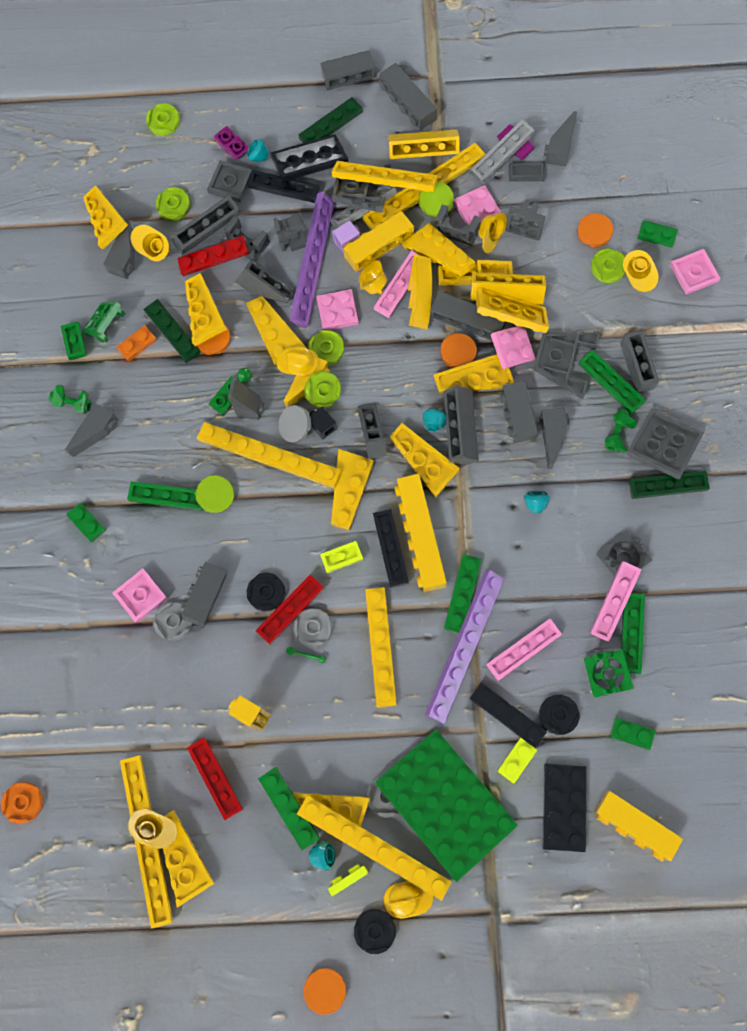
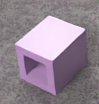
M350 220L332 231L333 241L342 253H344L343 248L346 244L354 242L361 234L358 226L353 225Z

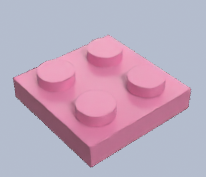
M485 185L455 198L453 202L465 224L469 225L474 215L481 217L479 221L480 226L485 216L501 213Z
M704 249L670 263V267L686 295L715 284L721 279Z
M352 289L316 296L323 330H333L359 324Z
M516 326L491 334L502 369L528 363L536 359L525 327Z
M141 569L112 593L136 623L140 622L168 599L144 569Z

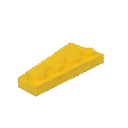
M95 185L83 199L91 216V224L95 228L94 234L98 238V246L103 250L123 232L128 224Z
M430 223L402 243L404 249H410L418 255L431 258V262H437L443 265V268L461 277L476 266L473 259Z
M201 273L186 280L185 288L189 303L188 313L191 319L192 343L194 346H197L222 333L227 328Z
M263 296L246 302L274 366L277 365V358L283 350L296 346L305 347Z
M497 354L433 375L439 394L456 385L472 391L502 389L503 385L514 383L510 369H502Z
M403 423L390 435V440L416 474H419L420 479L435 498L460 471L458 466L449 462V459Z
M338 449L337 468L342 473L334 489L332 526L350 531L374 460Z
M173 810L166 814L165 817L175 823L178 834L172 845L163 848L178 908L214 885L215 882L178 815Z

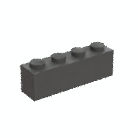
M397 63L379 73L380 88L389 94L392 102H396L401 112L406 114L410 118L411 123L417 126L420 131L437 120V108Z
M228 195L173 233L171 241L183 255L229 223L233 215L237 217L240 209Z
M438 292L430 311V318L493 341L491 334L503 330L506 321L502 322L497 318L477 313V305L470 303L466 299L456 298L448 292Z
M456 385L443 391L449 462L466 466L479 461L473 393L470 389Z

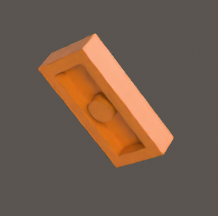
M144 325L116 348L130 362L157 341V339Z

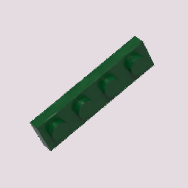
M351 97L298 134L299 139L302 143L330 136L363 113V108Z
M158 299L143 309L186 363L201 353Z
M706 471L683 473L680 480L670 475L629 480L632 499L702 492L710 489Z

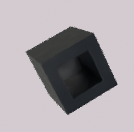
M323 406L319 409H314L309 414L311 417V427L322 440L337 430L335 420Z

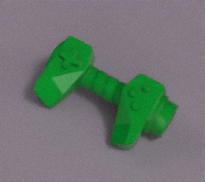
M63 385L55 386L54 390L49 394V401L52 402L53 406L72 405L75 411L86 414L90 411L92 405L91 400H88V393L84 390L81 391L78 399L66 397Z
M619 409L613 416V421L616 425L612 435L605 438V448L610 451H628L619 435L622 427L634 429L637 421L629 417L630 413L627 410Z

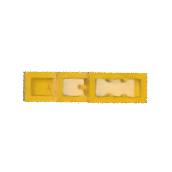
M414 254L408 291H411L408 308L412 309L409 326L428 330L432 298L431 258Z
M477 260L476 266L462 277L443 268V266H438V285H471L472 272L513 274L512 261Z

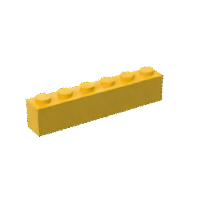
M415 474L398 478L394 490L396 497L400 496L401 503H398L400 514L405 516L406 521H403L405 533L409 532L410 539L407 540L410 551L413 550L415 556L412 558L413 567L418 569L419 576H416L418 587H422L423 593L445 588L447 582L420 476Z

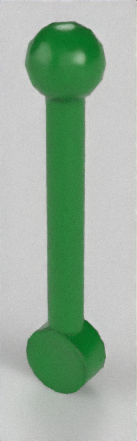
M292 647L286 649L288 655L295 654L318 660L320 663L326 662L325 656L319 657L294 650Z

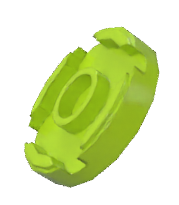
M167 103L155 105V108L150 109L146 115L148 128L155 135L159 136L174 133L181 123L178 110L173 105Z
M438 181L434 192L421 190L419 193V206L430 217H437L442 204L448 206V212L453 206V192L444 182Z
M170 187L165 189L164 192H160L155 201L159 215L169 221L184 218L191 208L188 194L183 189L177 187Z
M611 248L598 251L591 261L590 269L593 276L603 283L618 282L626 273L623 267L625 256L620 251H614Z
M322 330L311 337L308 349L314 351L318 358L327 361L328 366L342 358L344 342L338 333L331 330Z
M328 371L314 372L305 383V397L309 403L317 408L322 406L324 408L331 407L340 397V381L334 374Z
M218 475L204 478L197 485L195 492L198 504H200L202 509L210 513H221L232 504L234 498L230 482Z

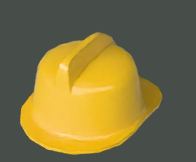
M504 213L487 215L480 223L478 234L483 239V250L487 254L494 250L505 231L507 217Z
M139 225L132 231L130 238L133 248L150 260L161 261L170 252L167 238L148 225Z
M634 250L628 253L624 258L623 267L631 285L640 292L651 291L656 287L659 280L658 271L651 256L643 250Z
M375 260L361 271L359 275L360 289L367 291L369 294L377 292L381 295L383 294V287L387 283V278L383 272L381 262Z
M303 346L287 348L277 358L278 369L282 373L291 375H310L317 369L319 364L317 354Z
M140 809L134 812L128 822V830L138 843L157 849L172 845L178 834L177 827L172 820L149 809Z
M409 881L390 886L384 895L385 909L395 918L421 915L427 912L433 903V895Z

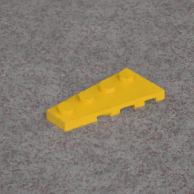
M292 792L300 806L306 796L309 795L362 827L370 797Z

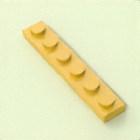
M337 161L332 169V177L422 190L425 192H434L438 184V175Z
M385 587L365 589L376 707L397 706Z

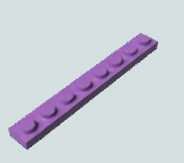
M323 192L318 193L289 319V321L302 328L308 326L334 206L332 198Z
M485 570L425 713V716L442 724H445L504 581L503 577L491 570Z

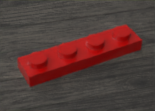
M240 236L177 259L180 273L184 277L249 255L245 237Z
M309 575L255 631L271 645L324 590V587L314 577Z
M204 737L188 746L187 750L223 819L227 820L244 810L207 739Z

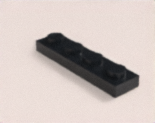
M252 170L247 183L250 189L315 203L320 190L318 184L296 179L283 182L278 175Z
M392 509L375 512L373 517L390 588L409 584Z
M482 682L469 698L534 748L538 746L547 733L546 730Z

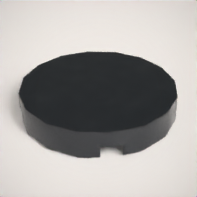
M271 573L258 574L249 582L246 590L247 599L255 609L263 612L277 609L283 603L286 595L285 586L281 579Z
M562 694L546 698L539 709V720L542 727L554 735H565L572 732L580 719L577 704L570 697Z
M370 909L363 912L358 917L354 926V938L357 945L369 954H380L387 951L393 944L396 936V927L393 919L387 912L380 909Z

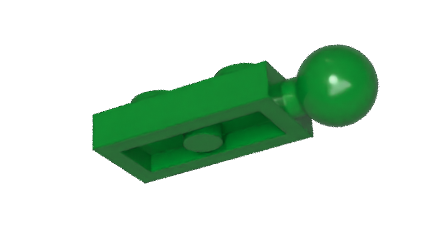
M241 368L237 373L238 378L236 380L242 384L243 382H248L252 378V372L248 368ZM232 376L208 403L211 408L223 417L232 407L228 397L231 379H235Z

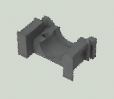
M442 204L436 220H438L436 226H438L437 230L445 237L472 246L479 230L481 217L474 215L470 225L466 224L465 227L456 229L450 224L448 206Z
M299 210V213L291 215L292 217L283 218L280 221L277 218L273 219L282 251H285L284 245L289 244L292 252L306 247L307 240L303 231L305 225Z
M233 215L229 224L224 228L227 238L222 235V243L244 236L249 255L244 257L257 261L256 253L261 254L260 249L266 241L270 243L268 233L262 230L255 239L247 237L241 231L240 219Z

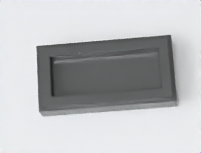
M509 163V181L544 182V163Z

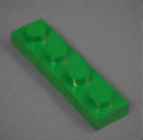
M593 350L579 361L578 365L631 415L646 402L645 398Z
M132 481L130 483L127 500L130 502L203 511L200 504L196 501L195 489Z
M462 555L444 630L455 633L460 632L470 608L481 558Z
M635 593L630 594L622 613L621 649L625 651L630 673L641 674L645 594Z
M274 767L259 777V782L300 849L303 851L318 841L320 837L311 822L297 815L300 804L278 768Z

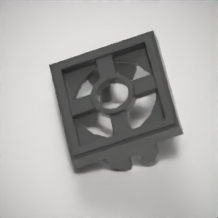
M529 199L522 203L521 209L511 206L506 231L534 240H540L546 216L537 214V202L534 201L531 208H528ZM514 217H520L521 219H520V220H515V219H513V218H514Z
M628 530L596 553L614 576L621 564V561L618 559L619 553L624 552L628 554L629 561L626 563L635 566L631 562V555L638 552L639 560L635 567L640 569L652 561L646 553L647 546L645 544L641 545V539L636 536L633 537ZM627 543L633 547L628 551L621 550L617 544ZM611 549L616 553L615 561L613 557L609 556Z

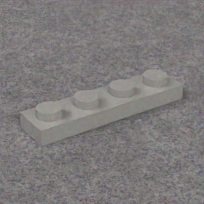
M522 119L471 169L472 173L485 183L535 134V130Z
M382 185L369 193L368 197H385L386 201L397 194L395 187ZM349 206L330 218V221L334 227L338 228L349 220L352 223L355 220L361 219L364 214L371 210Z

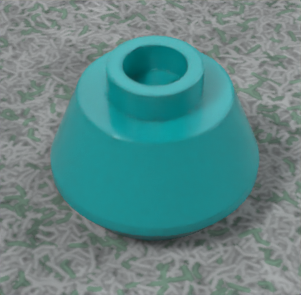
M255 139L247 151L248 159L253 162L260 163L266 161L269 156L268 147L262 139Z
M437 409L426 410L423 413L424 426L430 432H438L446 424V414Z
M529 491L524 495V500L527 508L532 513H542L547 508L550 496L544 491Z
M328 841L318 843L309 852V861L314 867L328 871L335 862L334 847Z

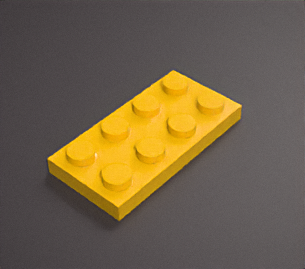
M478 286L476 290L477 313L497 318L502 322L513 323L518 327H527L535 332L547 333L549 324L546 307Z

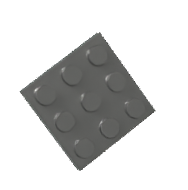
M651 408L626 455L680 480L704 432Z

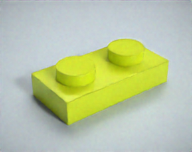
M357 541L320 554L327 573L363 560Z
M520 738L497 772L514 784L537 752V749Z
M357 864L348 870L349 875L342 878L340 875L330 881L332 886L328 888L331 896H334L368 874L369 871L366 866L360 867Z

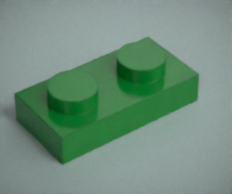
M643 220L637 239L672 248L678 229Z
M76 321L62 325L61 330L68 359L71 361L87 356L80 323Z
M81 502L66 514L91 543L106 531Z
M615 717L609 737L651 750L656 730Z

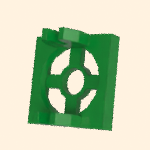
M101 302L84 327L83 332L87 335H92L102 343H107L109 339L103 334L115 315L124 317L126 313L120 308L121 305L118 302Z
M624 649L594 654L592 657L584 658L593 698L634 689ZM609 658L617 660L622 667L616 669L611 666ZM602 660L604 668L600 673L594 674L595 666ZM607 668H612L615 672V676L611 680L606 679L604 676V671ZM624 674L623 681L616 687L614 680L618 675ZM604 679L608 682L610 689L601 687L596 680Z

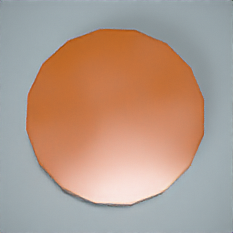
M588 214L579 222L577 229L578 238L583 244L590 245V247H602L612 238L613 224L603 214Z
M226 326L227 330L197 345L198 349L206 355L220 354L225 351L231 340L228 327Z
M455 333L449 335L441 344L440 355L448 367L455 368L474 362L476 358V344L471 337L465 334Z
M29 782L13 784L5 791L1 800L3 814H5L10 822L16 824L29 823L34 820L41 812L43 806V795L40 789Z
M328 967L313 971L306 979L303 989L307 1006L313 1012L321 1015L332 1014L337 1011L344 1003L346 996V984L342 975Z

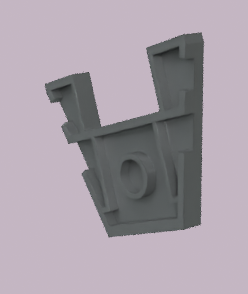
M391 164L384 165V168H391ZM336 178L332 193L333 202L383 213L385 197H368L371 183Z
M600 332L542 334L533 370L580 399H583L588 381L569 377L577 345L596 350Z

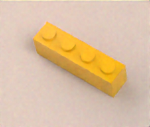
M457 129L388 135L390 159L460 154Z
M402 211L393 214L388 220L377 224L368 233H363L354 242L346 244L343 248L344 258L357 273L369 263L377 260L414 234V225Z
M472 272L470 301L476 302V290L479 286L530 303L543 305L546 279L543 275Z
M241 695L238 698L235 697L228 707L230 709L228 714L259 732H262L272 716Z
M605 791L594 810V813L598 815L596 819L607 826L609 823L616 827L615 831L626 838L628 835L635 839L633 841L635 845L643 850L647 847L653 851L651 855L661 862L664 859L671 861L683 841V838L611 791Z

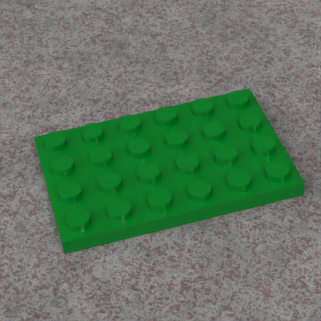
M437 729L374 782L455 882H458L518 826Z

